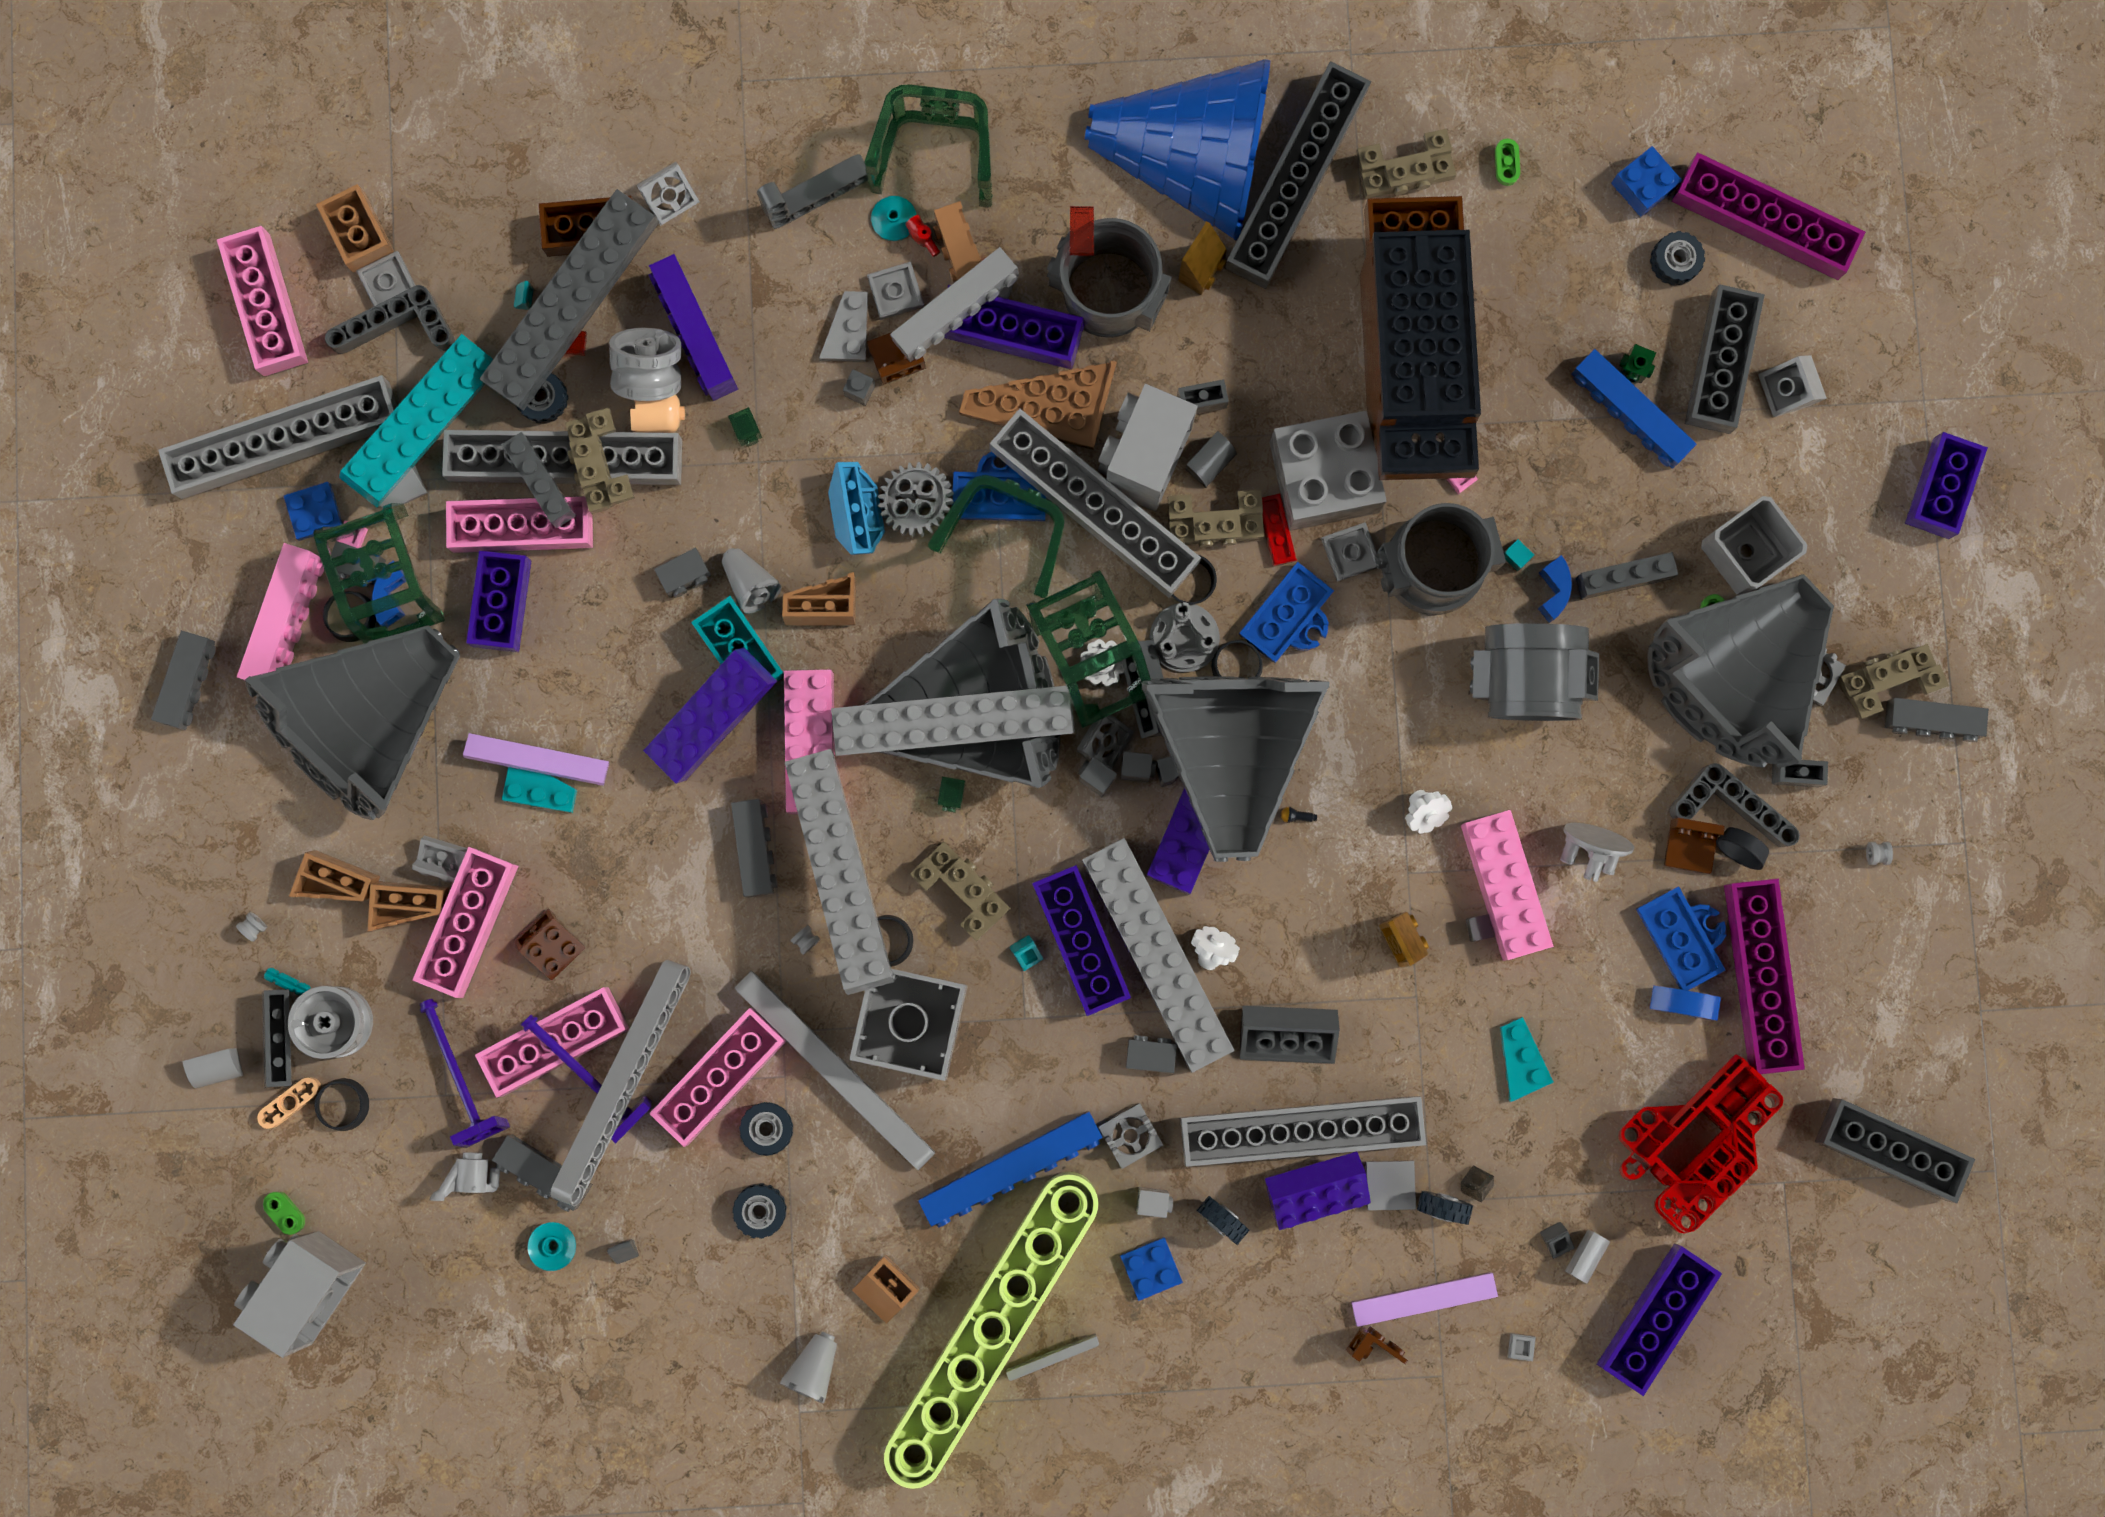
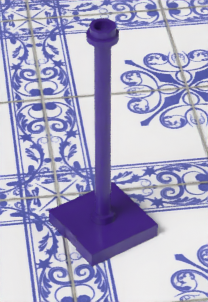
M428 999L420 1003V1012L427 1015L471 1121L469 1128L450 1136L453 1146L468 1148L510 1128L506 1118L492 1116L486 1120L480 1119L435 1011V1008L438 1007L437 1002H434L433 999Z
M530 1015L521 1024L524 1027L523 1030L526 1032L529 1029L598 1094L602 1085L536 1023L538 1020L536 1016ZM646 1095L632 1109L626 1108L611 1138L615 1144L650 1109L652 1101Z

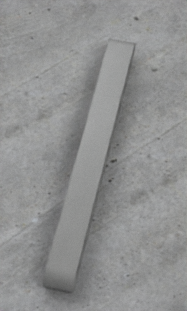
M665 960L662 963L552 1185V1198L571 1206L578 1205L583 1198L689 981L691 970L688 966L670 960Z
M750 971L734 987L917 1170H920L935 1154V1151L753 971Z

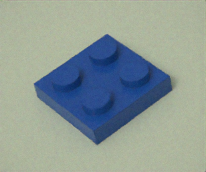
M321 483L284 495L293 530L298 541L342 528L343 522L331 483Z
M1165 1237L1120 1255L1138 1301L1183 1283Z

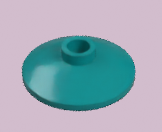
M888 196L881 199L874 206L871 222L873 229L880 237L889 241H899L910 235L905 224L917 214L914 206L907 199L900 196ZM893 212L898 214L897 218L891 219L889 217V215Z
M548 1222L540 1225L532 1232L528 1240L530 1259L537 1267L546 1271H556L564 1268L572 1261L576 1252V1240L572 1231L561 1223ZM552 1241H555L558 1245L556 1250L550 1248Z

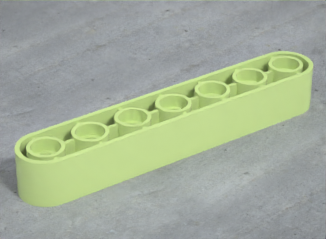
M1062 1172L1054 1175L1046 1182L891 1434L884 1453V1464L891 1479L900 1486L912 1489L921 1488L930 1484L938 1476L1094 1221L1098 1211V1198L1094 1186L1083 1175L1075 1172ZM1067 1192L1074 1193L1079 1198L1078 1208L1070 1213L1062 1211L1058 1205L1060 1196ZM1040 1234H1047L1054 1241L1053 1249L1047 1254H1040L1033 1247V1240ZM1021 1276L1027 1280L1029 1287L1023 1295H1013L1008 1290L1007 1283L1012 1277ZM988 1318H996L1002 1323L1003 1330L1000 1335L989 1337L982 1331V1323ZM963 1360L972 1361L977 1367L976 1375L970 1379L961 1378L956 1371L957 1364ZM943 1402L950 1407L951 1416L947 1420L938 1421L932 1417L930 1408L935 1403ZM910 1445H918L923 1448L925 1458L919 1463H912L906 1459L905 1449Z

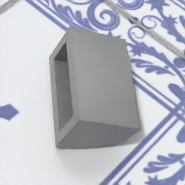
M237 1048L226 1049L182 1061L186 1076L194 1088H201L243 1076Z
M1587 1230L1565 1272L1588 1284L1610 1241L1591 1230Z

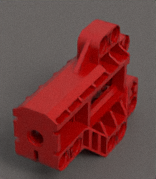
M1735 1054L1685 1105L1644 1107L1620 1129L1618 1134L1619 1140L1631 1152L1620 1166V1175L1625 1180L1633 1181L1640 1178L1651 1168L1650 1172L1664 1186H1667L1655 1199L1654 1210L1676 1232L1681 1234L1694 1232L1758 1169L1755 1134L1782 1107L1783 1096L1757 1070L1751 1067L1744 1058ZM1735 1087L1744 1097L1749 1099L1747 1102L1738 1092L1733 1090ZM1765 1097L1771 1100V1108L1765 1104ZM1718 1104L1723 1108L1724 1111H1726L1729 1115L1732 1116L1730 1119L1720 1108L1717 1107ZM1702 1111L1722 1131L1676 1175L1657 1155ZM1643 1112L1652 1114V1124L1647 1125L1643 1123L1641 1119ZM1748 1114L1755 1118V1125L1748 1121ZM1626 1129H1633L1636 1132L1637 1137L1635 1141L1631 1142L1625 1138L1624 1133ZM1718 1150L1725 1157V1161L1722 1164L1713 1157ZM1638 1161L1640 1165L1635 1168L1637 1174L1632 1173L1629 1175L1626 1172L1628 1170L1626 1165L1631 1166ZM1703 1165L1712 1173L1708 1179L1698 1172ZM1734 1167L1737 1168L1738 1175L1735 1173ZM1717 1183L1721 1186V1192L1717 1188ZM1700 1199L1706 1202L1707 1208L1705 1211L1699 1208L1698 1202ZM1666 1200H1670L1671 1202L1669 1204V1209H1666L1664 1207L1666 1205ZM1683 1216L1689 1219V1228H1685L1682 1225L1681 1219Z

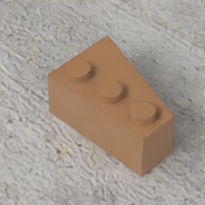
M961 201L934 210L936 226L933 227L937 240L941 239L944 247L941 248L944 260H949L952 266L949 269V273L953 282L958 281L981 262L978 250L969 231L968 222L966 223L962 212Z
M852 572L835 580H826L825 583L813 587L810 585L783 594L782 617L785 626L855 625V573Z
M313 850L305 852L289 897L365 901L370 899V884L378 882L380 876Z
M382 881L370 884L367 932L440 914L448 897L449 887Z

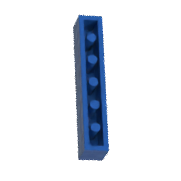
M1596 349L1571 373L1574 381L1580 387H1585L1596 402L1602 403L1607 407L1608 413L1613 418L1622 421L1625 424V429L1630 434L1638 436L1646 449L1649 451L1653 450L1659 456L1658 459L1663 465L1670 466L1673 469L1697 445Z

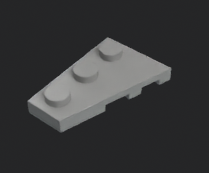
M844 291L821 351L820 361L866 362L868 292Z

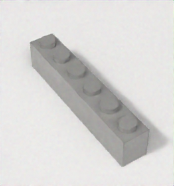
M999 247L890 334L893 342L910 362L921 358L926 353V349L932 344L937 345L940 343L947 332L956 330L962 325L966 317L978 313L981 305L986 301L994 300L999 295V291L1005 286L1010 287L1019 276L1018 267Z

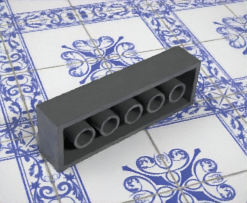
M1721 284L1712 291L1685 419L1686 425L1731 434L1738 428L1765 294Z
M1832 1098L1815 1139V1142L1952 1203H1958L1975 1162V1159L1837 1098Z

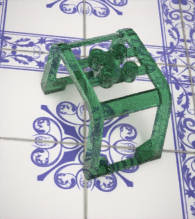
M911 84L899 85L893 88L885 97L864 161L870 191L875 194H882L888 163L898 130L903 124L915 122L973 130L979 135L977 176L979 206L991 207L993 196L988 108L984 100L977 94L967 91ZM904 97L920 98L921 111H906ZM959 103L973 106L974 118L959 116Z
M988 475L973 478L967 483L928 543L929 549L942 554L956 525L976 493L982 489L994 490L1048 514L1053 520L1054 528L1047 555L1034 591V595L1046 598L1065 524L1062 512L1057 505L1042 498V493L1028 488V491L1019 488V483L1008 478L1006 481Z
M390 503L383 506V510L338 526L321 527L315 529L313 533L342 619L348 629L364 644L368 643V641L400 634L427 625L432 626L445 621L442 610L421 589L397 520L409 516L404 503ZM382 521L387 524L391 538L381 542L370 540L366 546L357 549L347 548L343 551L342 555L332 557L327 540L335 542L355 535V530ZM395 547L399 561L390 564L377 563L375 565V561L371 556L379 557L383 554L384 550ZM360 562V567L364 572L354 571L350 578L340 580L336 567L347 563L356 565ZM403 570L408 589L350 608L344 592L345 589L353 586L365 587L368 582L379 578L383 580L388 579L392 573ZM415 601L423 610L416 615L418 621L390 631L386 626L368 629L359 621L360 619Z
M1100 570L1091 573L1089 578L1038 602L1033 600L1025 604L1028 621L1036 635H1041L1064 679L1077 720L1082 728L1146 698L1142 690V682L1151 678L1144 654L1127 618ZM1089 586L1092 587L1091 596L1045 618L1043 617L1041 609ZM1108 606L1113 617L1105 621L1096 618L1089 625L1088 619L1093 618L1098 610ZM1075 623L1077 629H1072L1067 639L1057 643L1052 632L1060 628L1070 629ZM1117 625L1119 626L1126 641L1069 667L1062 651L1071 647L1081 648L1085 642L1094 638H1102L1106 635L1107 630ZM1132 656L1138 679L1127 688L1129 696L1102 709H1099L1097 703L1084 705L1076 682Z

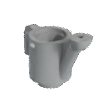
M463 1152V1158H456L455 1164L439 1190L433 1192L429 1200L444 1201V1198L451 1192H495L499 1187L500 1170L496 1167L490 1169V1182L487 1184L488 1159H482L483 1153Z

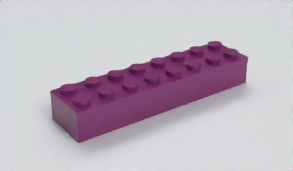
M1698 152L1690 161L1682 182L1679 184L1671 201L1836 280H1839L1847 273L1866 233L1851 224Z
M1779 878L1724 885L1748 1064L1760 1074L1805 1070Z

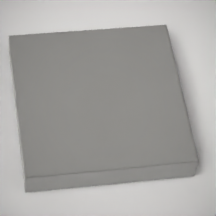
M399 251L393 252L356 270L373 306L416 286Z
M911 262L867 274L880 320L924 307Z
M1366 522L1321 538L1337 582L1377 568L1375 563L1377 552Z
M1413 1160L1365 1161L1371 1203L1367 1204V1210L1416 1209L1415 1166Z

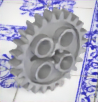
M920 462L917 463L916 468L911 463H908V469L906 470L899 466L900 473L897 474L891 471L894 478L892 480L885 478L888 486L880 487L885 493L878 495V498L883 501V503L878 505L881 510H884L881 516L884 519L887 518L886 523L888 526L893 525L892 529L895 532L900 530L903 536L908 531L912 538L915 537L916 532H919L921 537H924V530H928L932 534L933 526L941 528L940 520L947 522L944 514L952 513L950 508L947 507V505L954 504L953 500L948 498L954 495L953 491L948 489L951 484L949 481H945L946 476L944 473L939 474L940 471L937 467L931 471V466L928 463L924 469ZM911 484L908 491L901 492L904 485ZM928 485H933L931 492L924 493V489ZM902 507H908L906 513L899 514V510ZM931 508L929 514L921 515L923 509Z

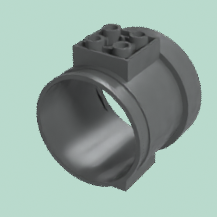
M1118 218L1098 219L1082 226L1075 233L1069 231L1066 237L1062 236L1057 246V257H1052L1047 267L1049 286L1064 293L1065 305L1069 314L1083 317V330L1092 335L1106 338L1123 336L1132 332L1137 327L1150 332L1169 293L1172 278L1162 273L1161 255L1152 237L1140 226ZM1101 254H1117L1132 260L1141 268L1148 280L1150 290L1144 300L1135 308L1123 313L1104 314L1093 311L1079 302L1069 284L1071 276L1080 264L1091 257Z
M1441 503L1423 509L1405 522L1397 530L1390 542L1382 544L1375 556V563L1377 569L1382 570L1383 578H1381V585L1383 591L1388 593V597L1395 596L1403 605L1418 613L1442 615L1453 612L1470 601L1481 588L1487 574L1498 571L1506 563L1494 516L1482 519L1476 512L1465 506L1454 503ZM1429 521H1443L1460 528L1472 540L1477 551L1478 572L1474 583L1468 588L1455 592L1437 591L1421 583L1409 569L1405 558L1404 547L1408 531L1421 523Z
M1540 623L1498 624L1485 627V650H1474V656L1471 657L1470 665L1473 670V680L1470 682V692L1473 694V698L1488 701V718L1523 721L1582 720L1581 705H1583V701H1598L1599 653L1589 650L1588 627Z

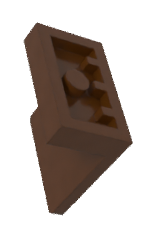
M892 332L867 341L883 385L926 369L923 356L911 362L893 342L890 335Z
M1684 818L1672 819L1664 865L1666 867L1706 874L1712 873L1717 837L1724 835L1725 826Z
M549 908L514 940L518 951L550 980H553L585 949V946L558 921L556 915Z
M1361 1326L1346 1348V1351L1360 1362L1362 1358L1367 1359L1373 1350L1371 1345L1374 1342L1405 1365L1408 1362L1403 1356L1405 1351L1392 1341H1389L1388 1344L1385 1343V1337L1371 1326L1368 1330Z

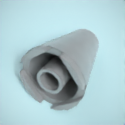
M731 548L724 553L722 565L738 605L744 613L749 614L765 608L763 603L767 600L773 602L782 588L776 578L741 549Z
M821 1332L820 1335L815 1334L783 1376L780 1384L824 1404L837 1343L833 1342L835 1337L825 1332Z

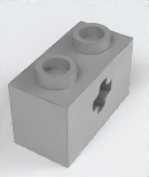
M1138 1187L1136 1205L1138 1215L1167 1218V1212L1172 1213L1173 1198L1169 1196L1167 1190Z

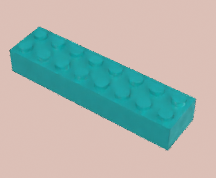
M461 334L342 468L339 478L378 508L443 434L444 430L449 427L484 387L485 383L480 380V377L491 364L493 358Z

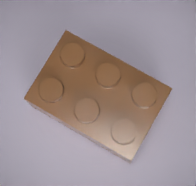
M358 184L316 204L345 265L353 273L394 252L366 193Z

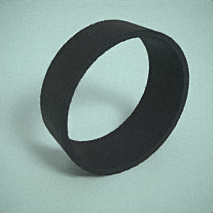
M1199 555L1201 557L1199 564L1208 570L1211 577L1210 590L1203 599L1197 602H1186L1173 594L1172 597L1180 603L1186 602L1189 605L1201 603L1208 599L1215 590L1217 583L1216 571L1210 561Z
M342 591L336 593L329 598L323 609L325 626L335 638L344 642L362 640L370 634L376 623L372 601L364 594L358 592ZM346 594H354L361 598L366 605V622L354 634H338L329 627L327 618L329 608L337 598Z
M1229 641L1221 645L1214 654L1211 663L1213 676H1221L1218 671L1217 660L1222 649L1232 643L1246 644L1257 653L1259 658V670L1255 677H1260L1262 674L1263 663L1258 650L1246 641Z
M1727 828L1724 831V835L1720 836L1716 841L1717 847L1727 857L1750 869H1763L1769 855V849L1762 841L1738 828Z
M897 916L877 917L878 921L882 919L897 921L904 927L907 933L908 944L905 952L898 959L889 962L890 967L896 966L905 961L912 951V931L908 924Z
M341 1078L328 1083L319 1091L315 1100V1113L320 1122L326 1127L337 1131H348L356 1128L365 1120L369 1111V1097L366 1090L361 1084L352 1079ZM333 1084L350 1086L356 1091L360 1100V1110L357 1117L350 1124L343 1127L329 1125L323 1119L320 1112L321 1096L325 1089Z

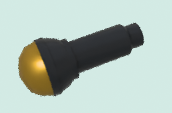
M1286 807L1281 812V818L1286 823L1296 820L1312 822L1317 821V814L1301 812L1292 807Z

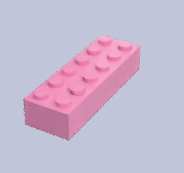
M262 226L217 239L255 370L263 376H268L308 363L270 234Z
M585 496L565 497L576 517L556 529L535 498L446 501V548L453 553L479 552V550L492 552L593 548L592 514L589 512Z
M286 543L283 544L237 678L245 681L249 676L252 677L276 671V668L291 664L294 657V652H292L294 645L301 638L302 631L300 628L303 621L309 615L308 606L310 600L315 597L317 592L316 583L318 577H321L324 572V559L311 551Z
M832 670L784 671L785 761L831 749L835 756L831 708H834V673ZM785 766L786 812L788 814H798Z
M1511 810L1462 824L1463 835L1502 960H1510L1554 947Z
M468 847L413 977V981L455 998H464L518 869L517 865Z
M603 987L536 1022L574 1059L630 1029L609 987ZM529 1029L526 1032L521 1030L475 1054L496 1098L503 1097L565 1064Z
M749 1008L649 1114L683 1147L688 1146L787 1040L754 1008Z

